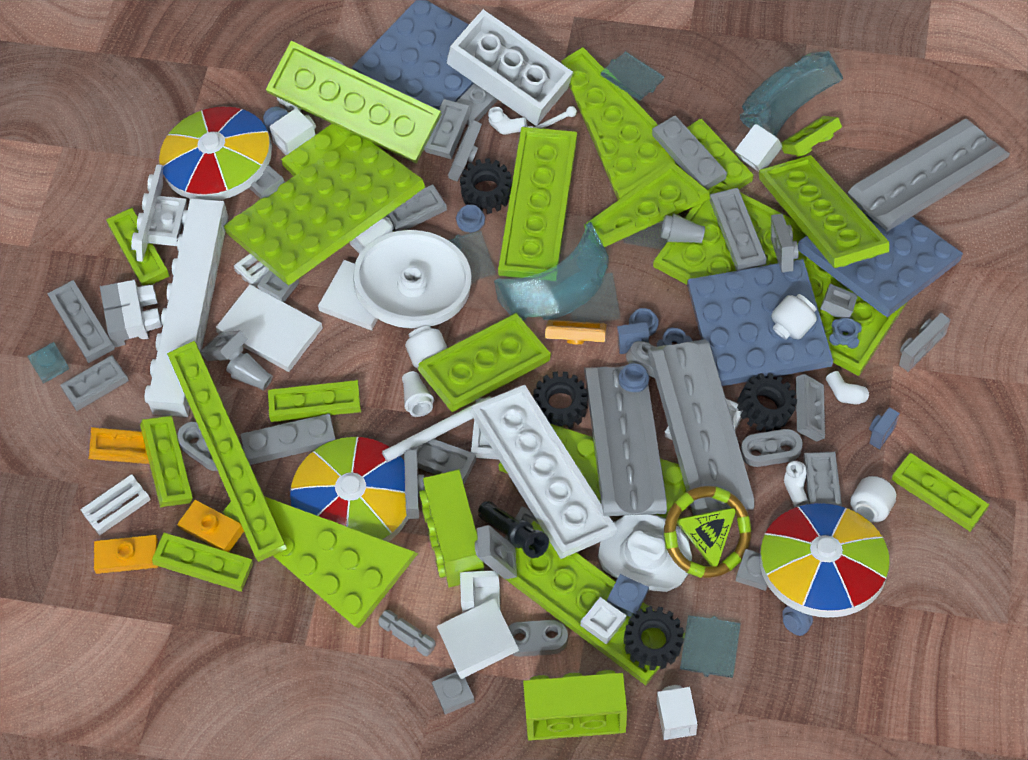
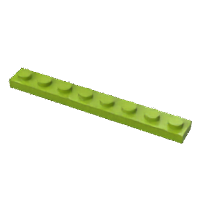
M190 342L167 353L255 558L260 562L287 549L196 342Z

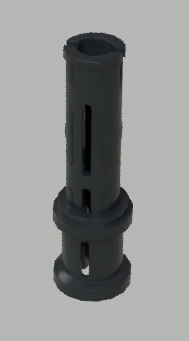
M485 501L479 506L478 512L481 514L478 516L508 537L509 543L516 548H522L528 557L533 559L539 558L547 551L549 546L548 536L543 531L534 530L533 525L528 521H518L492 501Z

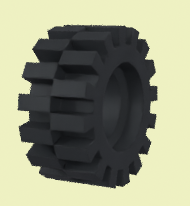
M485 158V163H481L479 159L476 160V166L470 163L467 165L468 170L464 169L462 171L460 186L465 205L468 203L469 205H475L482 211L487 209V214L492 213V208H495L498 212L501 210V204L503 206L508 204L512 179L510 171H507V167L504 164L500 167V161L495 160L491 164L488 158ZM482 181H492L497 184L495 189L487 192L475 188Z
M558 371L552 372L553 378L551 379L547 374L543 377V382L540 380L537 382L536 389L533 391V398L550 424L558 425L562 428L563 425H567L568 429L574 428L573 422L579 425L582 422V417L585 418L587 414V388L584 389L583 381L578 382V377L574 374L571 378H568V372L563 371L562 377H558ZM563 393L571 397L572 403L567 408L558 409L549 404V399L555 394Z
M763 373L758 374L757 377H751L737 400L739 402L737 406L738 411H743L740 415L741 418L744 420L748 417L749 421L747 424L751 427L755 423L757 425L756 430L761 431L763 427H765L766 432L772 431L773 428L776 431L780 430L782 426L784 427L794 413L797 399L794 398L796 395L795 391L788 390L791 386L788 381L782 384L783 378L778 376L775 380L772 373H768L766 377H764ZM757 396L770 398L776 404L777 409L773 410L764 407L758 401Z
M652 606L646 607L645 612L640 609L636 611L635 617L633 615L630 617L624 634L626 654L630 653V660L633 663L636 660L639 662L638 667L644 669L645 665H649V670H655L656 666L664 669L667 663L673 664L676 657L679 656L684 640L683 627L680 628L681 622L678 617L675 620L672 618L674 613L670 610L665 614L663 613V607L658 606L657 611H653ZM648 628L660 629L666 636V643L658 649L648 648L641 640L643 631Z

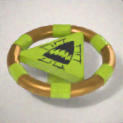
M700 486L691 489L674 502L667 514L664 525L666 549L677 566L688 574L699 578H713L724 575L733 570L742 561L745 549L749 548L752 531L750 518L742 502L728 490L717 486ZM711 497L727 503L731 507L679 518L681 512L700 498ZM736 514L740 533L738 544L734 552L722 563L718 564L734 515ZM676 524H678L711 566H703L689 561L682 554L678 547Z

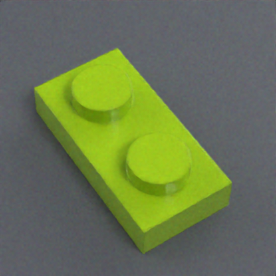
M822 116L781 142L783 153L796 155L797 157L808 154L812 151V146L830 140L834 136L833 133L842 128L839 118Z

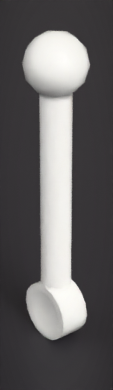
M570 106L566 112L535 127H528L544 129L568 116L574 117L577 110L575 107Z

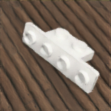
M156 165L154 175H149V194L144 193L142 202L144 213H139L137 219V230L139 231L138 233L134 232L132 236L131 247L132 250H136L137 261L140 262L144 260L148 243L177 246L178 235L182 228L183 211L187 208V202L184 198L161 196L163 165Z

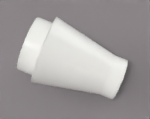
M412 371L404 374L402 382L406 411L410 412L414 417L427 415L433 409V396L417 372Z

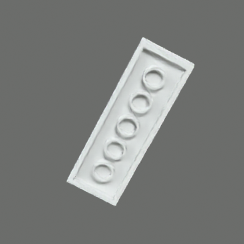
M525 385L471 406V415L544 533L548 536L560 559L616 534V526L609 516H603L602 504Z

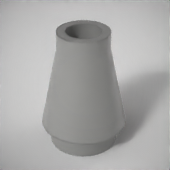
M676 214L672 216L665 215L660 238L667 239V242L702 243L705 226L695 224Z
M240 353L236 358L230 360L226 369L231 374L232 379L255 386L262 391L267 389L273 379V376L262 368L248 353Z

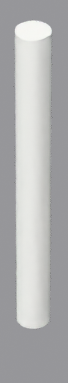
M489 396V397H487V398H485V399H483V400H481V401H479V402H477V403H475V404H473V405H476V404L481 403V402H483V401H485V400H488V399H490L491 397ZM471 406L382 451L385 460L389 462L403 455L406 450H413L473 419L470 413Z

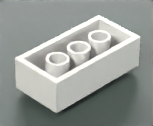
M484 9L450 46L447 59L448 65L519 115L525 117L535 126L540 123L568 89L573 71Z

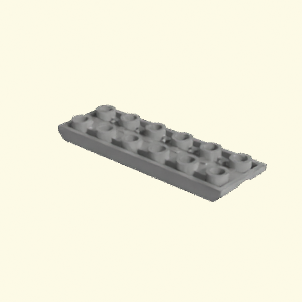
M964 119L856 183L848 191L847 195L882 228L889 231L1009 157L1010 153L988 138L971 121Z
M704 339L648 348L649 358L686 491L700 486H717L735 495L742 502L746 510H753V492L709 342ZM711 497L700 498L690 504L693 515L731 508L727 503Z
M625 366L584 367L603 516L666 514V494L649 386L640 392H629L623 389L618 382L620 371Z

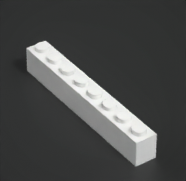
M190 199L188 210L183 211L182 224L184 230L183 234H179L177 239L178 258H174L172 262L173 282L168 283L167 300L169 301L167 308L162 310L161 323L163 329L162 333L157 334V357L152 359L150 366L152 381L151 385H147L145 389V402L149 404L153 415L189 416L190 405L167 353L193 341L196 342L199 350H202L225 236L223 225L228 221L224 201Z

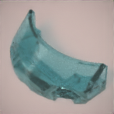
M830 52L809 53L794 65L785 66L765 80L749 95L742 105L744 112L739 114L742 123L750 129L757 124L777 137L783 124L795 111L810 99L843 79Z
M588 222L585 224L584 234L577 247L565 260L555 267L529 277L515 279L498 278L494 281L497 301L510 315L517 313L523 321L527 317H542L543 321L573 312L574 309L587 303L596 294L603 284L602 279L608 268L609 256L592 223Z

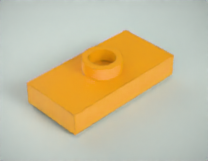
M549 320L545 329V338L567 340L569 344L576 345L584 344V341L605 342L607 324Z
M91 427L88 459L149 464L142 431Z
M194 500L177 524L181 530L217 549L230 552L244 532L241 523L197 500Z
M149 535L94 541L95 573L159 568V566L153 565L152 562L158 547L157 536Z

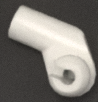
M493 107L488 112L490 125L501 134L521 132V127H528L525 117L510 119L503 113L500 107Z
M834 371L827 375L826 381L838 401L860 404L868 400L869 391L866 387L845 383L839 371Z
M798 461L788 463L784 477V484L794 507L809 504L803 489L807 470L805 465Z

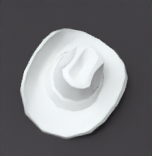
M624 515L614 522L617 528L616 534L600 542L598 559L603 570L613 577L618 578L622 574L648 586L649 590L668 592L680 586L688 575L670 557L664 539L666 519L658 515ZM676 526L678 547L682 554L691 561L692 554L689 539Z

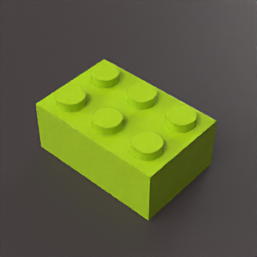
M459 469L423 478L424 490L419 491L425 523L427 522L431 547L436 557L438 574L440 578L446 577L448 588L460 585V572L484 571L483 561L477 557L475 552V541L478 540Z
M602 670L597 672L596 675L583 676L581 673H568L562 678H549L545 675L531 677L530 680L523 681L528 741L626 733L627 706L623 673H616L613 670Z

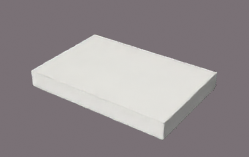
M250 284L216 326L217 333L241 330L248 338L242 347L290 372L323 329L321 322Z

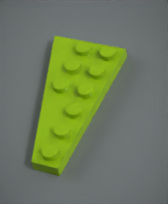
M584 47L561 60V64L573 71L569 87L618 200L671 162L679 166L652 136V129L658 126V124Z
M265 497L287 549L273 555V557L356 628H360L418 555V553ZM230 502L223 513L240 523L232 502Z

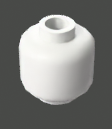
M801 294L786 296L772 312L771 317L775 323L773 330L785 340L789 336L793 339H801L817 320L814 313L817 310L816 307Z
M429 325L417 328L409 333L410 338L405 344L412 364L417 369L420 362L447 349L442 333L438 329H431Z
M868 476L863 478L851 496L850 505L853 511L862 515L871 523L880 522L889 515L896 502L897 494L894 487L887 480L877 476Z

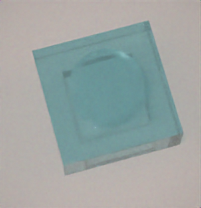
M54 342L27 356L43 384L69 370L66 361Z

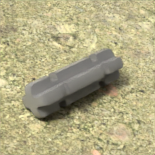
M385 610L378 620L380 627L388 632L392 630V635L412 648L416 646V651L422 655L428 656L431 654L436 646L433 638L427 634H421V630L402 618L398 619V615L390 610Z

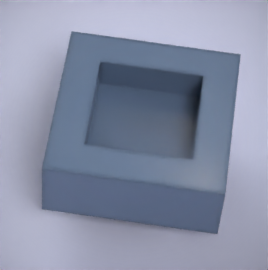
M647 322L617 326L620 354H626L634 342L642 341L649 343Z
M889 407L883 416L878 414L869 427V430L872 431L869 444L880 450L896 428L900 413Z
M620 574L607 602L623 614L635 617L636 611L640 609L649 587Z

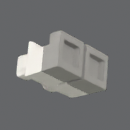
M135 280L100 286L107 331L114 348L126 345L125 340L135 337L149 339L147 331L162 327L158 308L143 311L144 306L157 304L153 285L137 287Z

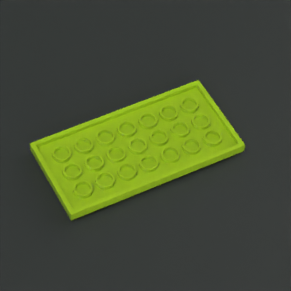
M720 182L708 189L710 194L733 188ZM740 192L766 256V264L762 266L778 264L771 241V215L782 213ZM710 199L694 206L685 217V219L695 224L705 226L702 243L667 242L653 263L654 268L686 285L688 279L737 271L711 206ZM783 214L786 225H791L793 241H796L798 245L799 241L806 237V234L792 218ZM798 251V259H794V261L804 260L833 363L860 376L907 303L886 317L861 297L857 296L850 319L858 322L862 327L857 337L859 345L853 349L847 345H832L829 341V337L833 334L834 330L832 322L835 319L842 318L832 316L828 312L821 310L825 293L830 284L851 293L854 292Z

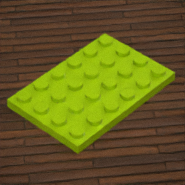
M353 135L348 137L344 143L334 150L325 153L317 162L304 168L298 175L281 184L278 190L269 197L258 200L251 207L223 225L227 235L289 286L425 188L422 178L374 143Z

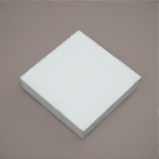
M344 260L318 305L319 311L372 331L378 319L371 315L359 302L353 283L355 264Z
M494 598L437 626L461 679L519 651Z

